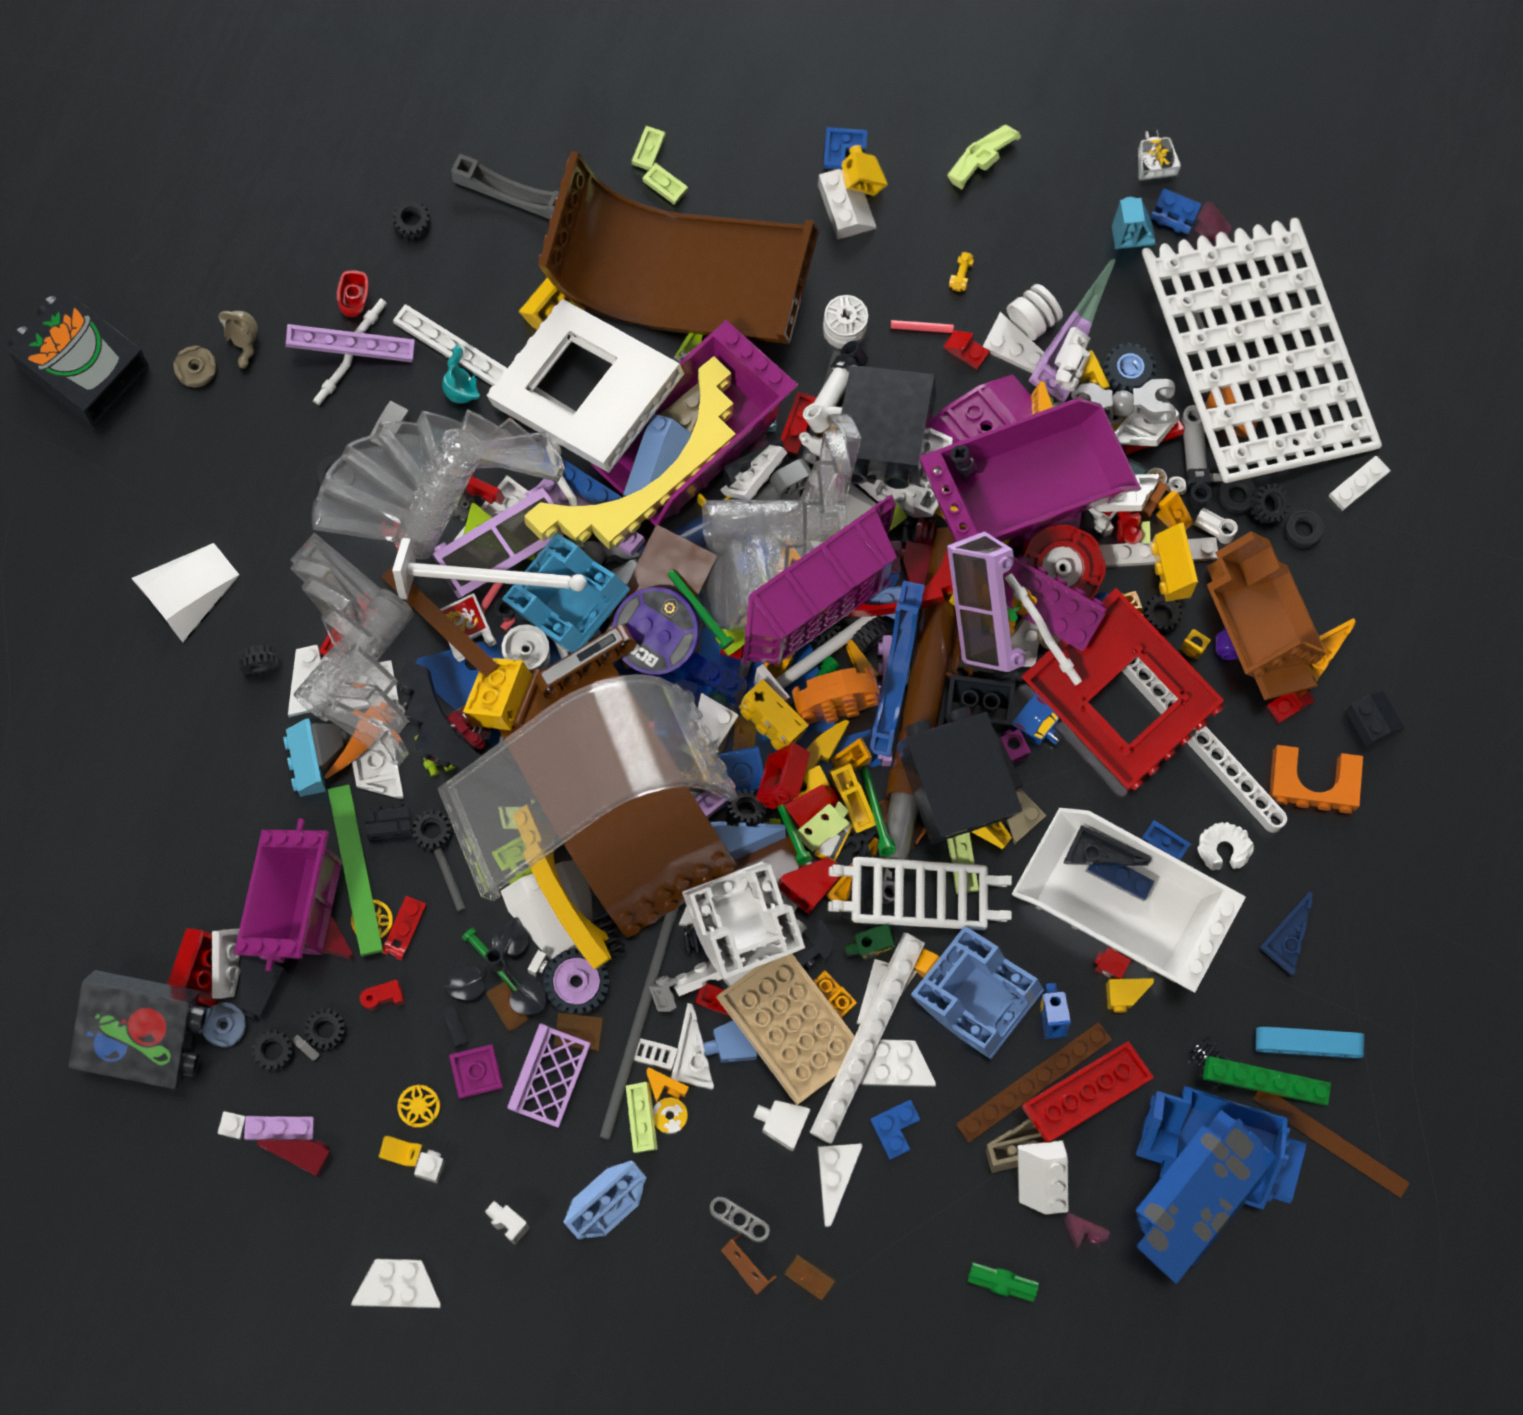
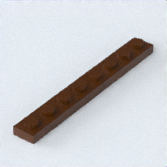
M1098 1022L956 1124L957 1128L967 1142L970 1143L1111 1042L1112 1039Z

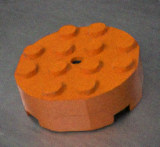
M869 667L864 668L865 673H857L855 668L838 670L806 681L807 688L801 691L799 686L795 687L792 690V695L798 715L807 724L825 720L826 723H834L839 720L838 717L846 715L848 718L855 717L860 714L859 711L878 705L881 695L874 670Z

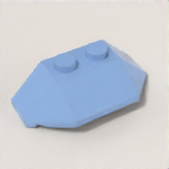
M633 1161L607 1168L572 1200L564 1223L578 1239L605 1236L639 1205L643 1184L646 1180L645 1175Z

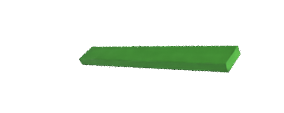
M350 785L328 789L360 954L361 956L383 952Z

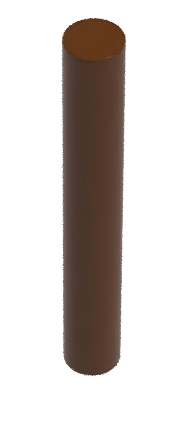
M535 668L513 722V726L520 728L537 687L535 677L542 671L541 669Z

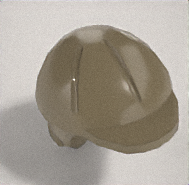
M222 311L218 318L224 327V337H227L226 341L231 339L236 346L244 350L238 359V365L241 368H246L249 358L254 354L253 343L257 339V323L247 312Z

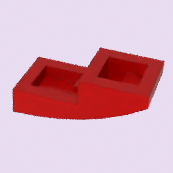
M708 983L699 988L694 1001L695 1004L730 1016L716 998L724 991L723 989Z

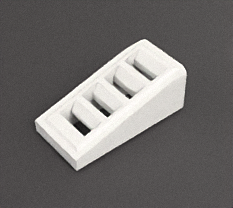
M640 1038L634 1061L672 1072L678 1048ZM640 1044H643L644 1049L642 1055L637 1056ZM652 1047L650 1058H645L648 1048ZM657 1049L661 1050L658 1061L654 1060ZM665 1052L669 1053L667 1063L662 1062Z

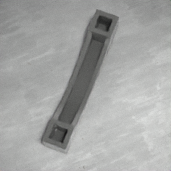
M459 153L451 170L453 182L548 219L553 216L555 199L559 195L558 191H544L517 183L486 168L478 160Z

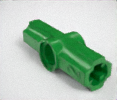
M976 1263L972 1264L968 1277V1282L971 1284L989 1288L990 1291L1008 1297L1011 1295L1030 1302H1034L1039 1284L1038 1282L1018 1277L1013 1272L999 1268L992 1269Z

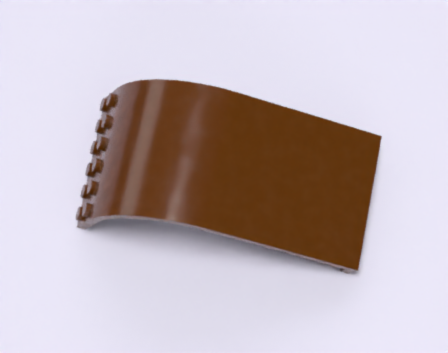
M571 151L569 159L565 164L564 177L560 181L559 195L555 199L553 216L549 220V230L544 237L542 254L538 258V266L557 290L587 310L615 321L639 327L710 335L727 320L748 340L790 344L819 233L814 220H805L804 225L681 214L656 209L633 201L609 188L597 178L579 152Z
M613 663L553 699H545L537 686L521 727L512 726L511 730L499 729L566 849L626 938L637 934L646 926L655 923L659 918L685 903L682 891L733 873L739 869L676 769Z

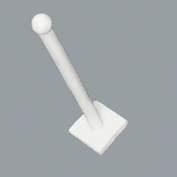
M403 538L401 540L392 570L400 599L408 598L414 576L571 588L576 592L584 590L587 585L585 577L580 574L571 577L567 575L416 563L410 538Z
M877 616L859 618L776 679L762 664L756 670L753 684L756 685L763 679L788 704L790 697L784 691L785 687L848 643L863 625Z

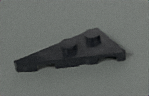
M1081 825L1063 863L1067 865L1148 866L1151 858Z
M862 844L858 857L872 858L868 844ZM861 866V914L873 915L874 874L872 866ZM852 880L846 898L848 902H852ZM842 912L841 917L852 921V912ZM860 923V924H863V925H866V926H869V927H872V928H876V927H879V926H882V925H883V924Z

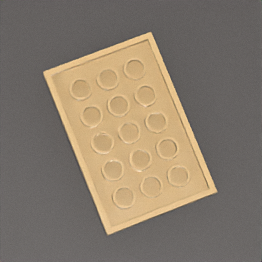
M792 953L757 966L716 997L796 1105L837 1075L855 1037Z

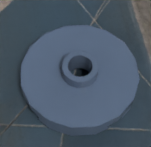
M224 1002L207 1009L206 1022L202 1032L206 1040L212 1045L221 1048L230 1047L238 1043L244 1036L247 1026L246 1019L242 1011L235 1005ZM223 1022L228 1023V1027L226 1029H221V1024Z

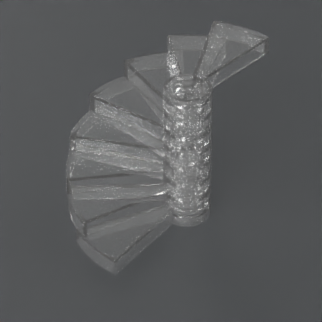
M468 409L461 422L426 411L421 412L417 423L405 421L380 422L374 435L357 439L346 445L342 456L329 468L313 503V530L393 541L398 549L403 538H410L415 559H427L434 553V548L437 547L476 468H504L559 482L565 470L563 460L546 431L529 434L511 418L497 426Z
M830 414L829 430H824L819 461H815L800 499L707 500L703 505L702 522L706 550L718 556L703 584L701 604L722 630H746L749 594L819 546L820 542L826 541L847 526L845 502L861 441L859 431L849 415ZM700 617V623H701V625H702L706 630H710V628L706 625V623H705V622L702 620V618Z
M314 532L291 558L290 561L294 564L290 569L304 582L301 588L322 613L321 619L333 643V647L293 695L311 714L323 721H332L387 761L399 767L409 754L398 734L409 720L387 695L398 680L378 662V659L411 621L414 613L407 602H404L400 597L387 589H380Z

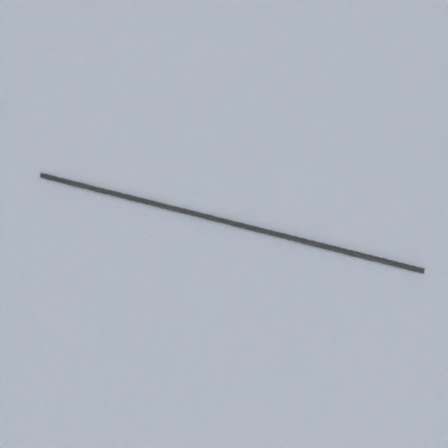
M833 351L823 386L833 371L830 366L836 356H842L839 351ZM810 427L809 434L819 437L820 433L814 432ZM806 446L801 457L803 460L807 453L812 454ZM805 461L807 466L810 468V464L807 461ZM801 489V490L798 491V492H799V495H800V498H801L803 489ZM798 505L785 511V517L783 518L775 545L781 559L771 563L773 568L768 569L764 584L778 575ZM743 656L727 706L729 710L736 714L752 663L747 661V665H744ZM732 728L715 755L725 753ZM714 755L713 757L715 758V763H714L713 770L719 771V770H718V766H717L716 757H715V755ZM679 907L667 913L663 921L600 1133V1137L607 1140L611 1139L652 1001L649 987L655 984V980L659 977Z

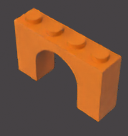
M1277 745L1274 748L1269 796L1277 804L1287 805L1288 803H1295L1297 807L1308 808L1309 805L1318 806L1319 810L1325 811L1333 808L1339 809L1341 813H1352L1359 807L1363 756L1342 753L1337 758L1336 778L1333 788L1319 793L1305 788L1298 778L1297 762L1299 748Z

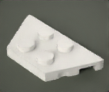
M1167 399L1160 401L1163 403H1169ZM1176 410V418L1173 422L1152 424L1145 418L1135 417L1133 412L1118 427L1115 434L1121 445L1158 446L1179 420V413Z
M1159 474L1135 475L1141 487L1140 491L1129 492L1115 499L1111 504L1105 503L1095 508L1098 512L1142 511L1158 484Z
M390 726L368 750L352 762L357 788L403 799L404 796Z
M879 1040L859 1085L935 1087V1081L915 1041Z
M376 1259L352 1301L353 1306L441 1308L440 1301L434 1291L423 1262L420 1260Z

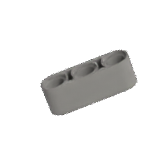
M717 1197L711 1202L710 1213L715 1219L753 1242L762 1243L768 1238L769 1227L761 1219L726 1198ZM722 1202L726 1205L727 1210L723 1214H718L714 1211V1205ZM737 1214H742L746 1218V1223L738 1226L733 1222V1217ZM762 1226L765 1229V1235L761 1238L755 1237L752 1232L753 1228Z

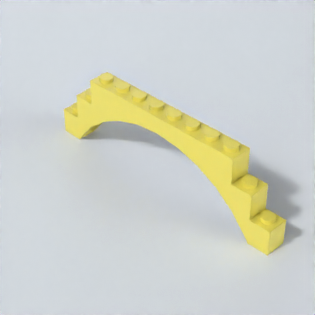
M714 356L698 369L700 405L695 427L690 440L678 459L659 478L643 489L626 497L598 505L562 506L540 502L524 516L525 524L542 542L546 538H552L559 528L575 545L587 541L591 533H593L609 550L613 546H619L625 540L627 534L637 531L646 518H652L661 505L665 506L671 495L735 438V433L724 423L733 415V402L722 393L731 384V372Z

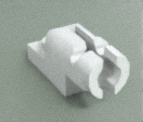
M1077 327L1070 328L1054 362L1059 367L1055 384L1062 382L1061 388L1067 391L1075 390L1079 383L1078 378L1082 376L1084 367L1091 353L1085 350L1090 338Z

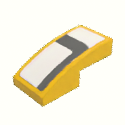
M848 821V826L836 836L827 839L816 849L814 855L821 859L828 857L836 861L853 827L851 822Z

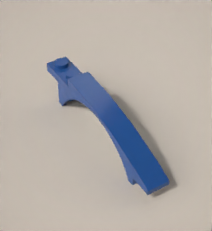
M903 581L900 600L896 606L894 630L881 699L872 730L869 752L872 754L886 757L891 756L925 588L924 584Z

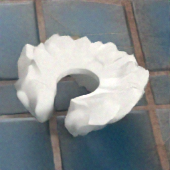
M1228 822L1215 823L1208 830L1205 829L1204 833L1200 835V846L1197 849L1200 857L1210 870H1220L1223 867V860L1217 853V846L1220 842H1229L1233 847V854L1229 862L1233 869L1244 866L1254 850L1253 842L1248 838L1247 831L1242 830L1240 826L1237 827L1235 824L1230 825Z

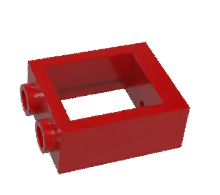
M793 742L768 755L756 800L768 808L775 809L799 797L810 752Z

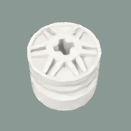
M1039 284L1033 285L1030 290L1024 293L1023 297H1018L1007 307L1008 315L1013 324L1030 340H1036L1046 331V327H1052L1055 322L1060 321L1063 317L1062 310L1054 296Z
M850 295L837 296L829 302L825 309L823 322L824 337L829 344L841 349L849 341L855 340L859 344L865 337L868 321V312L864 303L855 296Z

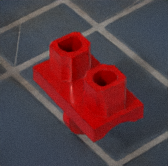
M1118 511L1120 518L1116 524L1118 528V542L1122 543L1125 540L1128 544H1138L1142 540V531L1140 530L1141 516L1139 512L1133 514L1132 511Z

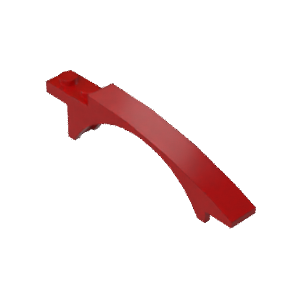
M948 551L945 552L943 562L936 575L924 588L920 609L945 603L943 594H953ZM980 567L974 568L976 587L981 584L980 582L984 581ZM899 602L886 605L862 604L846 617H873L895 614L896 606Z

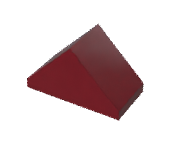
M330 916L323 953L352 960L355 957L334 919Z

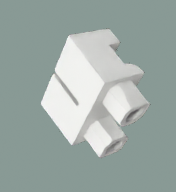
M494 1201L485 1211L493 1219L491 1223L496 1229L504 1227L508 1229L505 1235L515 1245L530 1229L527 1222L507 1205L502 1208Z

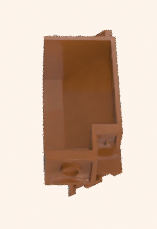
M1251 531L1216 551L1218 560L1206 566L1212 582L1207 584L1244 672L1246 675L1255 677L1264 700L1319 687L1309 664L1319 662L1321 657L1327 653L1288 566L1278 561L1269 539Z

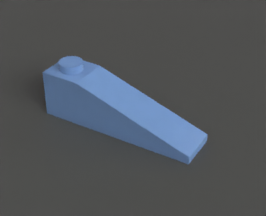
M653 414L641 441L623 494L624 497L643 489L659 478L678 459L690 440L692 433L671 418Z
M711 822V825L734 861L786 838L785 825L758 824L755 827H748L746 823H738V826H727V822Z

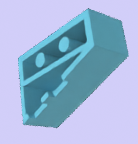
M1127 197L1120 200L1112 224L1115 249L1156 245L1153 224L1142 199Z

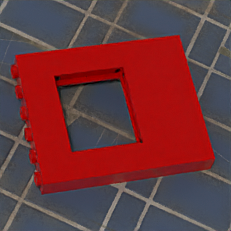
M1115 588L1101 601L1105 603L1104 608L1107 609V613L1084 652L1063 640L1056 643L1065 657L1069 658L1074 664L1073 668L1082 682L1076 686L1074 685L1067 673H1063L1060 669V663L1051 650L1021 677L1128 791L1132 788L1135 791L1144 783L1142 779L1147 774L1151 776L1160 768L1158 764L1163 759L1168 761L1176 753L1174 749L1179 744L1184 746L1192 738L1190 734L1194 730L1200 731L1208 724L1206 721L1208 717L1212 714L1214 716L1218 715L1224 709L1222 704L1225 702L1126 597ZM1138 656L1178 700L1128 745L1090 705L1089 701Z

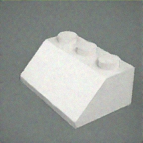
M837 169L819 175L818 187L837 240L876 229L865 194L846 189L843 170Z
M1063 1141L1018 1145L1020 1203L1044 1214L1068 1212V1157Z

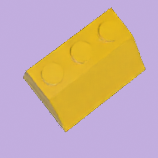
M546 278L519 310V313L533 328L538 330L541 323L548 318L553 308L562 299L582 310L585 308L564 296Z
M1179 523L1156 534L1152 543H1150L1151 555H1155L1156 558L1155 572L1156 575H1160L1161 579L1159 583L1160 593L1165 596L1166 602L1191 598L1198 583L1184 523Z

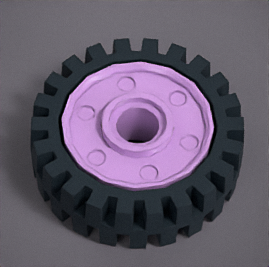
M579 949L565 950L556 955L548 964L543 978L544 991L549 1002L559 1011L571 1015H583L596 1009L605 999L609 989V974L605 964L597 969H593ZM574 976L580 977L583 981V984L578 988L570 984V979Z

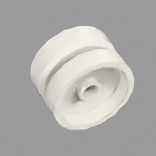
M518 625L504 636L502 642L503 659L523 661L531 674H533L535 668L543 671L548 667L550 661L549 641L545 633L538 627Z

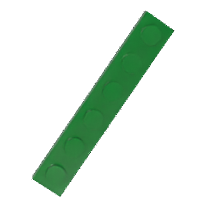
M1206 1057L1204 1080L1319 1105H1328L1331 1085L1329 1082L1215 1057Z

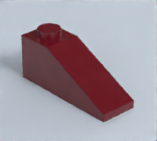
M907 541L905 548H901L899 560L903 561L902 570L906 581L925 585L932 545Z
M258 1140L257 1142L259 1147L318 1178L332 1154L327 1150L329 1146L319 1140L316 1143L306 1140Z

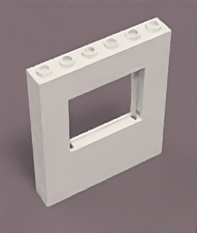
M562 299L553 308L548 318L541 323L539 329L528 340L523 350L516 355L509 368L502 373L498 382L490 388L487 397L494 407L609 473L682 378L684 372L678 362ZM571 342L613 364L575 414L534 392V389Z

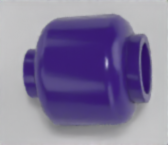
M1223 628V631L1217 633L1215 637L1216 653L1224 660L1238 659L1226 628Z

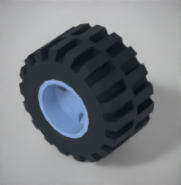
M1127 343L1126 346L1123 344L1118 345L1117 349L1114 347L1110 354L1108 353L1102 369L1110 385L1108 390H1112L1114 394L1122 390L1133 394V389L1141 388L1145 383L1155 378L1157 370L1155 368L1156 361L1153 360L1154 356L1152 353H1147V348L1141 349L1139 344L1132 346L1131 343Z

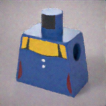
M1037 693L1034 694L1009 727V730L1013 729V731L1020 729L1025 739L1039 746L1045 738L1057 745L1064 736V734L1054 728L1060 719L1059 716Z
M1056 983L1045 984V994L1042 995L1040 1002L1044 1038L1067 1037L1071 1021L1065 992H1058Z

